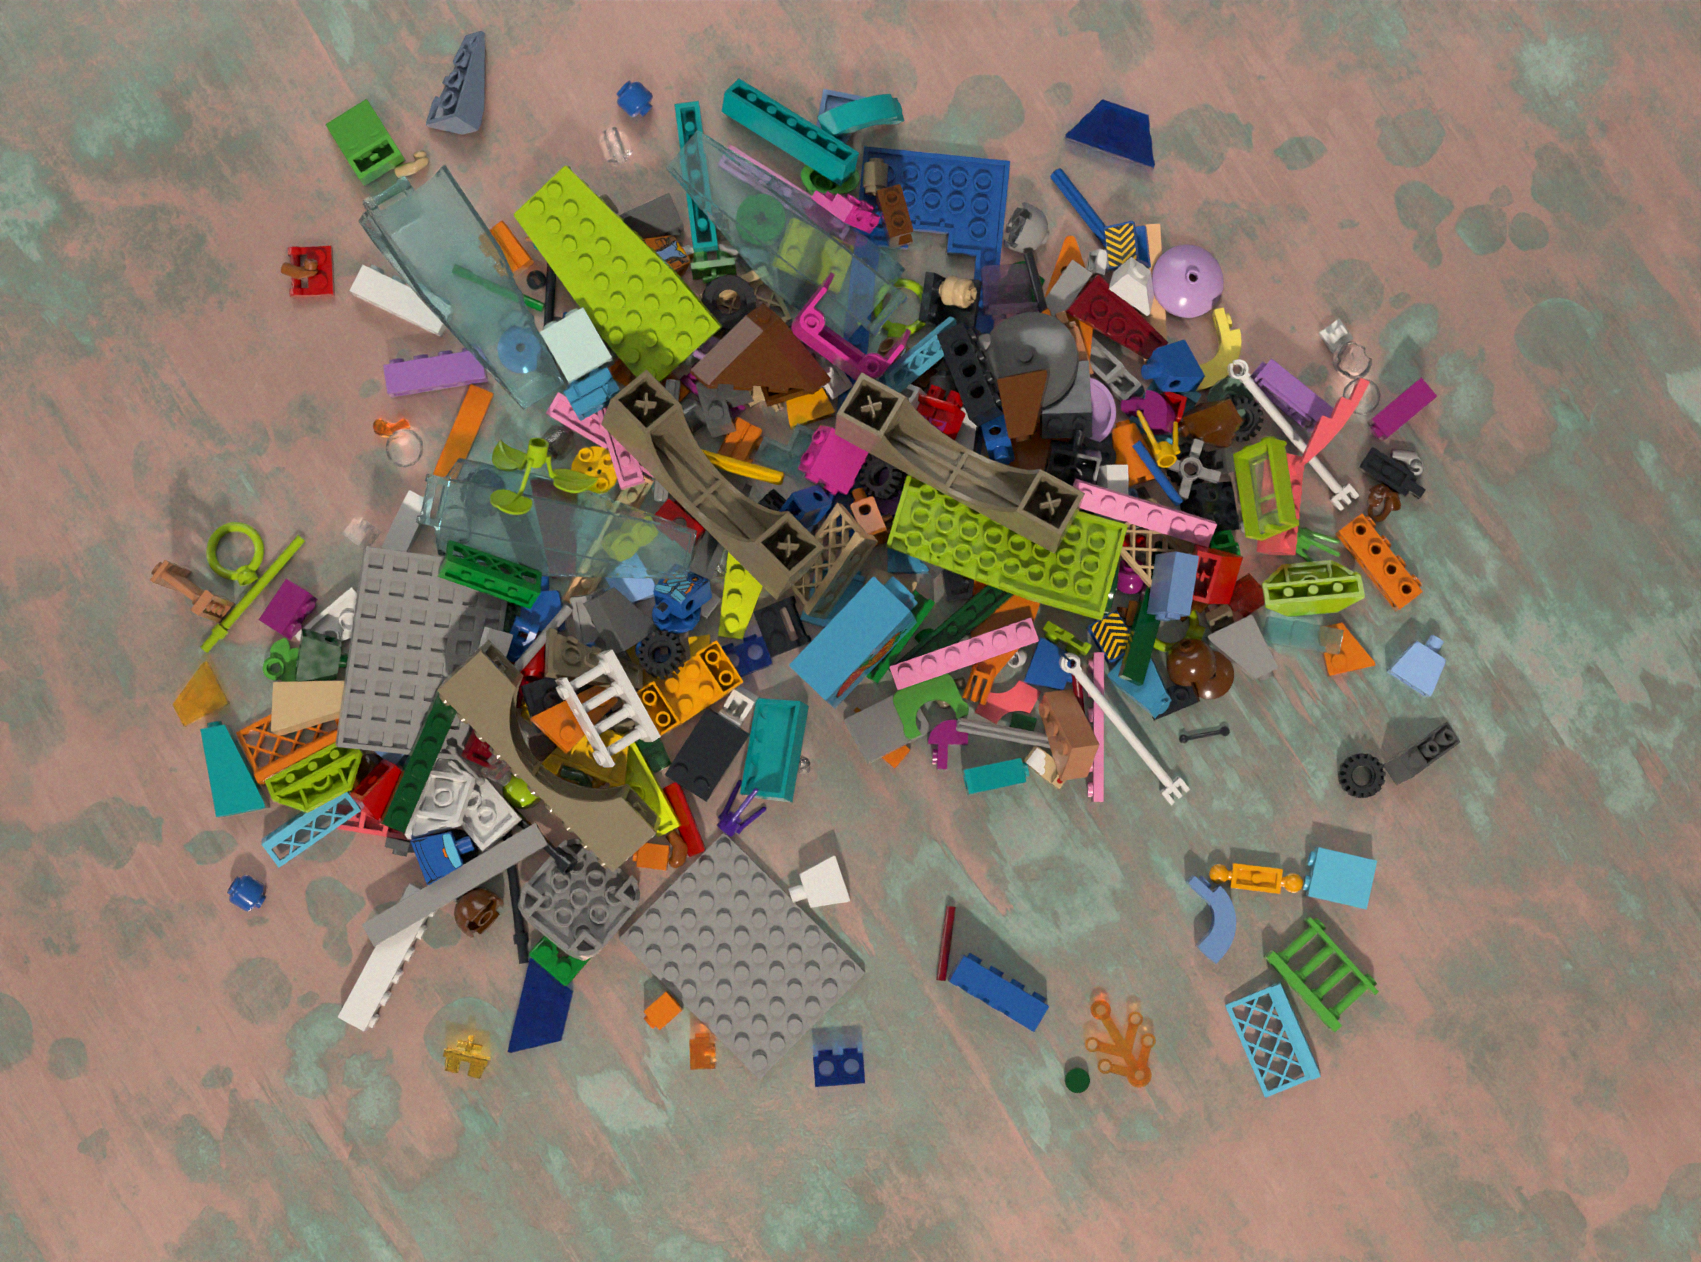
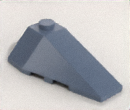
M483 31L465 36L453 60L455 67L449 76H445L442 82L445 87L440 97L435 96L431 104L426 126L461 135L479 130L484 112L485 33Z

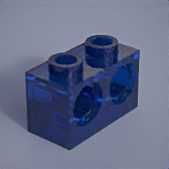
M756 634L743 638L744 643L734 646L733 643L722 646L727 657L729 655L738 656L739 664L735 669L740 677L773 666L763 636L757 637ZM759 646L762 649L763 653L759 659H751L748 652L751 647Z
M858 1047L843 1048V1053H833V1049L818 1050V1055H813L815 1087L865 1083L863 1051L858 1052ZM848 1059H854L858 1062L859 1067L855 1072H848L844 1068V1063ZM823 1061H830L833 1064L834 1070L830 1074H823L820 1071L819 1065Z

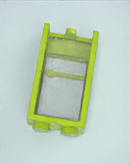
M1274 436L1264 437L1261 439V442L1254 445H1246L1241 451L1233 454L1245 537L1260 541L1300 525L1299 519H1296L1285 449L1287 443L1286 441L1276 439Z

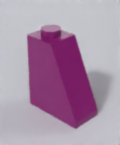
M1421 377L1367 422L1370 425V432L1377 439L1381 438L1384 441L1433 401L1437 395Z

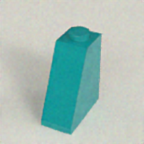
M1021 758L962 771L967 795L1025 783L1026 777L1030 776L1028 765L1025 762L1022 763Z

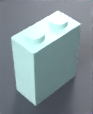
M584 308L569 311L565 318L558 322L552 321L546 324L543 328L544 330L540 331L569 383L579 379L582 381L588 378V374L596 368L601 367L604 369L615 364Z

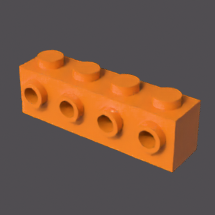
M1362 513L1337 531L1335 535L1396 612L1423 592L1420 588L1422 584L1414 574L1410 575L1407 572L1405 561L1399 555L1395 556L1390 550L1391 544L1388 539L1376 532L1374 521L1368 515L1365 517Z

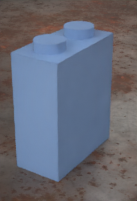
M1176 551L1156 555L1147 610L1148 614L1156 615L1155 619L1161 621H1170V619L1180 620L1182 616H1190L1199 556Z

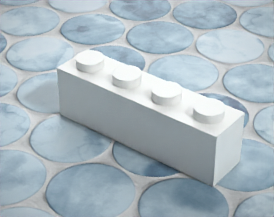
M371 264L370 268L362 265L350 289L354 296L442 337L454 313V310L449 306V301L439 296L436 299L427 296L428 291L415 285L414 289L406 286L404 279L396 275L390 278L383 274V269Z

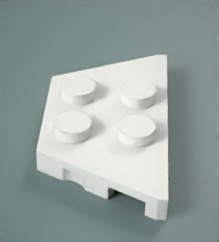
M437 758L404 834L406 838L415 839L461 826L475 785L474 778L466 771L460 769L452 760Z

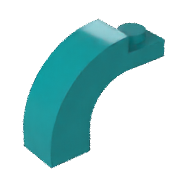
M891 94L858 99L835 107L818 116L821 129L837 139L870 126L882 124L897 125L905 121L898 98H892Z

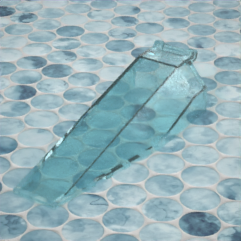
M697 130L666 167V170L708 216L715 227L720 230L764 284L798 312L801 311L826 277L832 272L835 276L828 290L815 307L824 314L826 319L825 325L845 340H848L860 325L877 337L881 333V327L900 304H904L908 300V297L903 292L893 286L905 271V268L854 227L844 223L812 200L811 197ZM887 293L893 296L892 300L873 323L870 322L867 317Z
M443 165L430 180L416 191L407 178L403 176L393 186L372 198L369 196L362 201L367 211L362 214L358 222L374 245L424 304L523 410L564 385L555 362L546 348V343L536 328L534 317L531 312L529 313L523 300L524 296L515 283L513 272L500 245L446 165ZM400 192L405 193L406 197L382 211L379 209L378 205Z
M459 458L445 477L426 474V490L421 513L417 515L416 523L434 527L438 555L442 557L446 555L448 541L452 540L542 572V577L687 580L697 531L589 490L580 493L563 491L554 486V479L533 473L529 474L522 495L532 500L531 509L527 513L520 515L508 514L492 506L490 495L494 491L502 489L510 490L517 494L525 472L519 470L508 472L488 463ZM437 485H442L443 488L436 519L430 518L436 487ZM453 551V556L465 558L461 553Z

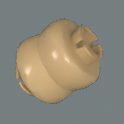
M952 275L940 284L939 296L945 305L965 309L976 299L977 290L972 280Z

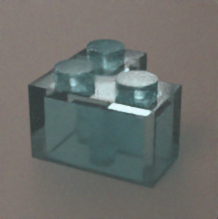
M797 423L788 445L764 436L755 455V462L770 469L783 472L786 476L797 481H801L804 473L798 470V467L801 463L802 455L807 451L812 442V436L815 431Z

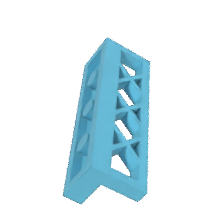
M948 317L889 366L877 381L899 393L944 356L937 334L955 326L956 319Z
M350 791L309 813L301 811L262 838L261 845L279 868L361 811L359 805L349 795ZM344 798L354 808L346 814L335 812L337 803ZM333 807V812L327 811ZM320 815L332 816L331 823L326 828L315 827L316 818ZM334 817H340L334 822ZM313 821L312 826H307L308 823ZM300 829L311 830L310 839L305 843L294 841L295 833ZM314 831H318V832H319L318 834H316L315 836H313ZM292 835L291 840H285ZM280 843L290 845L289 854L280 859L272 848ZM293 845L299 846L295 850H293Z

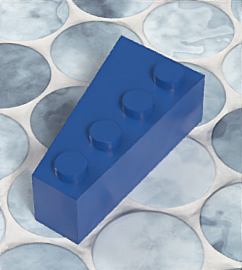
M969 953L968 956L962 954L947 980L1035 1032L1049 1008V1005L1045 1004L1047 998L1035 991L1030 995L1023 990L1025 985L1013 978L1011 982L1002 978L1004 973L992 965L989 969L980 965L982 959L972 953Z

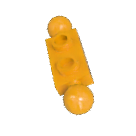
M1232 863L1231 870H1228L1222 864H1216L1209 871L1210 879L1216 884H1222L1230 880L1229 888L1280 894L1281 887H1284L1291 893H1296L1303 887V879L1300 875L1290 873L1282 877L1283 869Z

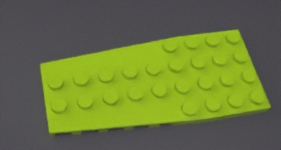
M564 166L514 213V217L579 307L584 308L600 336L637 378L647 370L661 383L713 336L722 325L677 272L653 248H650L642 240L643 238L624 222L621 216L610 209L606 202L600 196L598 197L588 187L589 185L571 170L570 166Z
M909 475L906 477L888 538V548L1027 600L1102 621L1127 531V524L1079 511L1054 554L926 483L913 479Z

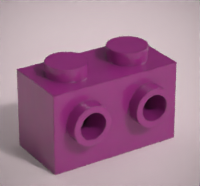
M285 579L259 618V621L291 641L293 636L300 631L301 624L307 615L313 612L318 599L290 580Z

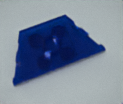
M1104 99L1094 106L1073 129L1068 131L1064 138L1070 142L1151 170L1155 166L1149 115Z
M533 958L529 959L507 1051L509 1053L559 1042L563 1039L574 991L568 986L561 984Z

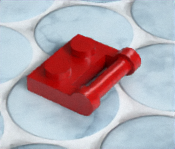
M331 245L288 247V256H290L291 264L301 267L300 256H307V260L314 259L318 262V272L315 276L308 277V288H301V279L298 280L291 277L292 288L289 289L290 297L335 296L333 247Z

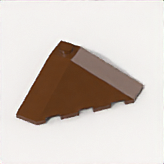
M764 303L747 314L690 370V373L710 389H717L718 384L733 385V390L753 391V386L769 387L768 392L788 393V388L804 389L803 394L813 395L831 381L829 375L793 334L786 323Z

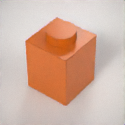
M645 843L633 854V861L637 862L636 867L668 870L670 845Z
M667 990L643 1011L646 1014L644 1020L652 1029L657 1027L661 1030L683 1008Z

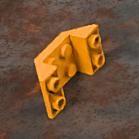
M717 640L686 661L683 668L679 666L680 672L676 674L674 671L672 678L665 675V679L652 681L636 692L660 736L685 723L744 682Z

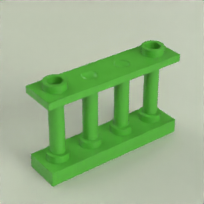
M1306 917L1304 921L1309 927L1282 952L1276 953L1270 950L1264 958L1331 1031L1336 1032L1342 1026L1338 1021L1341 1018L1339 1015L1366 990L1376 995L1379 992L1375 988L1377 983L1368 973L1363 975L1324 932L1326 927L1317 917L1314 919ZM1317 934L1326 946L1299 971L1296 969L1293 972L1287 966L1290 962L1289 959ZM1334 953L1343 964L1318 988H1313L1310 991L1304 984L1307 981L1305 978ZM1351 971L1360 983L1333 1008L1329 1007L1327 1009L1321 1003L1323 996Z

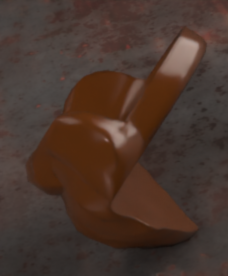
M1377 484L1369 489L1370 494L1367 501L1369 506L1367 511L1368 516L1373 521L1381 522L1386 519L1391 511L1401 509L1399 494L1393 492L1388 486ZM1386 498L1383 511L1379 515L1374 516L1373 507L1379 506Z

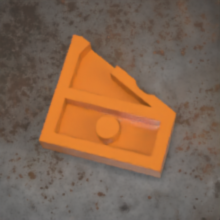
M1342 622L1316 628L1327 676L1376 666L1374 660Z

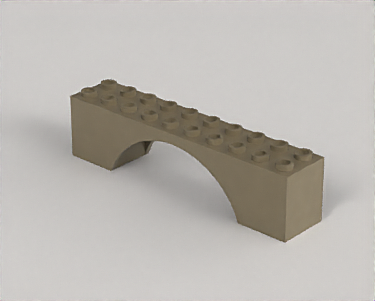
M647 370L610 400L601 425L776 600L811 569L824 546L789 511L780 512L768 509L754 502L729 483L712 465L697 444L685 420L682 405Z
M862 372L836 415L835 435L1054 554L1079 512L1085 495L1084 492L1041 469L1026 470L1007 466L964 447L928 422L911 405L906 396Z
M488 639L444 680L437 690L440 693V699L447 706L451 705L457 711V716L463 723L471 725L475 730L474 733L477 738L482 742H487L493 748V754L510 766L509 769L518 779L522 778L528 784V790L545 802L544 805L551 814H557L563 820L562 824L570 833L574 832L580 838L579 841L586 850L593 851L602 867L605 869L609 868L614 872L657 833L661 818L628 784L610 788H591L576 785L556 776L536 759L522 736L517 718V695L523 675Z

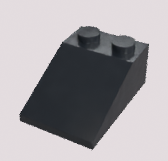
M1089 360L1079 361L1077 375L1067 392L1052 404L1042 407L1040 415V437L1042 439L1074 438L1076 429L1085 430L1084 438L1092 437Z
M708 707L671 763L665 776L707 802L717 789L750 734Z

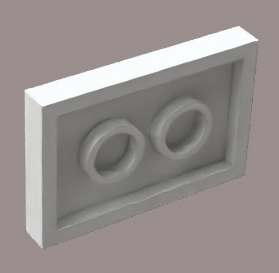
M473 765L471 768L479 776L485 778V783L480 786L475 782L461 827L483 852H486L517 825L522 818L476 765Z

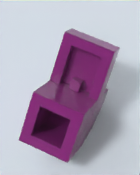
M1146 390L1145 399L1142 397H1131L1130 400H1121V410L1128 417L1131 415L1138 417L1136 412L1138 410L1142 412L1153 435H1173L1175 413L1172 406L1160 394Z
M957 720L941 722L929 735L928 745H937V749H932V764H937V770H947L948 745H968V733L956 730Z

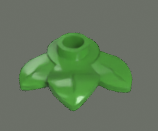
M287 638L276 641L271 646L270 657L263 663L264 675L270 680L299 682L295 680L299 648L290 649ZM274 663L280 666V670L277 673H274L271 669Z

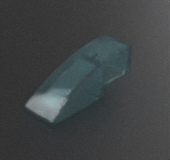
M1268 616L1265 620L1263 638L1266 643L1339 655L1344 630Z

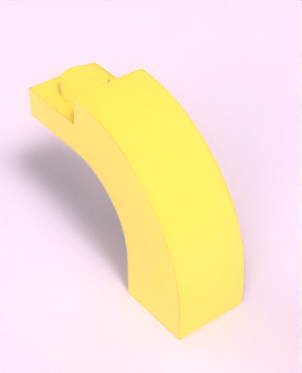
M1224 307L1215 309L1211 314L1219 345L1216 356L1212 360L1199 365L1205 377L1196 390L1198 393L1210 390L1216 382L1227 377L1229 363H1233L1232 361L1237 360L1240 355L1242 343L1240 328L1230 331L1232 321L1230 314L1225 313Z

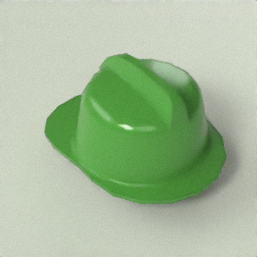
M807 165L801 171L802 183L806 186V192H809L811 196H813L816 190L824 194L827 191L833 194L849 193L858 186L860 180L857 169L842 186Z

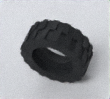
M722 275L713 279L706 286L701 302L722 325V329H733L747 314L756 308V296L753 288L746 280L735 275ZM724 290H733L740 296L741 306L734 314H724L717 307V297Z

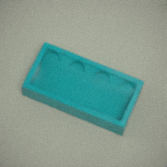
M758 698L755 704L740 795L748 796L754 788H758L759 791L754 798L793 802L809 709L807 704L801 701Z

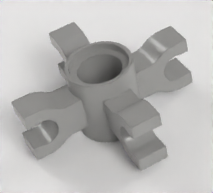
M1198 439L1192 441L1188 458L1183 461L1176 460L1172 466L1163 468L1178 472V476L1181 479L1178 494L1182 500L1188 499L1192 481H1195L1197 478L1212 483H1217L1220 478V471L1207 469L1202 466L1199 456L1204 441ZM1185 464H1193L1196 468V474L1193 476L1187 475L1184 472Z

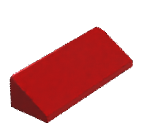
M674 782L664 787L663 791L681 824L677 829L680 837L688 846V856L692 857L705 852L706 847L682 786Z

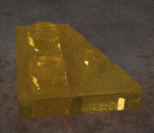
M205 661L172 705L183 726L187 727L230 703L209 662Z

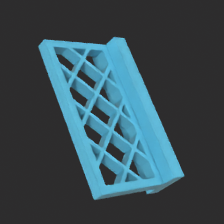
M1281 981L1225 1005L1265 1098L1308 1080L1321 1077L1319 1067ZM1269 993L1273 1002L1270 1011L1255 1006L1260 996ZM1255 999L1253 1005L1247 1003L1248 1001ZM1241 1004L1250 1007L1251 1010L1247 1020L1237 1018L1232 1008ZM1274 1006L1278 1015L1272 1013ZM1253 1010L1268 1015L1263 1028L1249 1023ZM1270 1016L1281 1020L1283 1027L1280 1034L1266 1030ZM1239 1022L1245 1024L1243 1030L1241 1029ZM1247 1026L1261 1031L1256 1044L1246 1040L1244 1033ZM1284 1030H1285V1032H1286L1288 1038L1282 1036ZM1264 1033L1278 1038L1273 1051L1259 1046ZM1280 1040L1291 1043L1293 1050L1289 1058L1276 1053ZM1249 1045L1255 1047L1253 1053L1251 1052ZM1257 1049L1271 1054L1266 1067L1255 1062L1254 1056ZM1294 1053H1295V1055H1296L1298 1061L1292 1059ZM1274 1056L1288 1061L1283 1074L1269 1069ZM1290 1063L1301 1066L1304 1076L1297 1079L1286 1076ZM1259 1069L1264 1070L1263 1076L1261 1075ZM1267 1072L1281 1077L1279 1085L1270 1090L1267 1089L1264 1082ZM1284 1079L1290 1081L1285 1084H1282Z

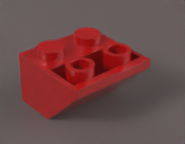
M1195 544L1192 555L1199 556L1192 600L1207 604H1230L1243 556Z

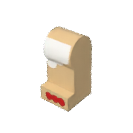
M1034 746L1023 760L1035 773L1056 789H1060L1066 780L1060 781L1054 758L1039 747Z

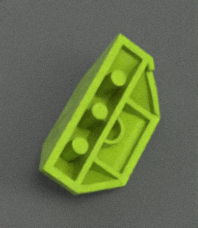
M1333 560L1282 564L1262 583L1265 607L1287 617L1335 613L1365 598L1361 574L1353 572Z
M335 742L264 780L272 800L309 813L352 790L362 758L361 749L337 747Z

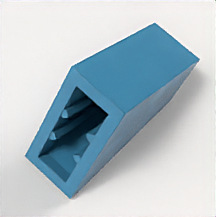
M1152 655L1144 684L1141 686L1118 677L1122 658L1107 674L1111 682L1152 717L1156 718L1159 714L1164 713L1172 700Z

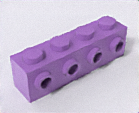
M476 346L462 348V352L453 353L452 350L438 352V356L428 357L427 354L417 355L413 357L414 360L404 361L403 358L392 359L389 361V364L383 365L387 393L391 398L488 382L484 352L481 349H477Z

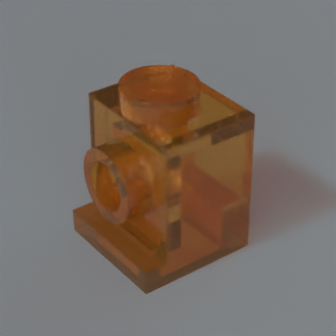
M695 1033V1038L689 1039L690 1070L716 1069V1062H711V1058H716L715 1043H711L710 1033Z

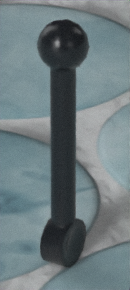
M1224 726L1216 731L1189 736L1182 734L1179 736V742L1185 744L1189 740L1216 735L1228 736L1230 729Z

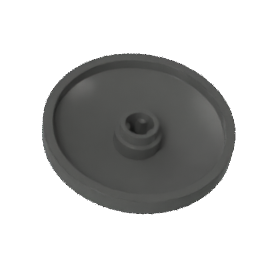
M1026 312L1005 319L990 332L991 343L984 352L987 357L985 366L987 370L990 369L996 382L993 384L995 391H999L997 379L1000 377L1050 368V377L1042 407L1058 400L1071 387L1079 367V352L1074 337L1061 321L1044 313Z

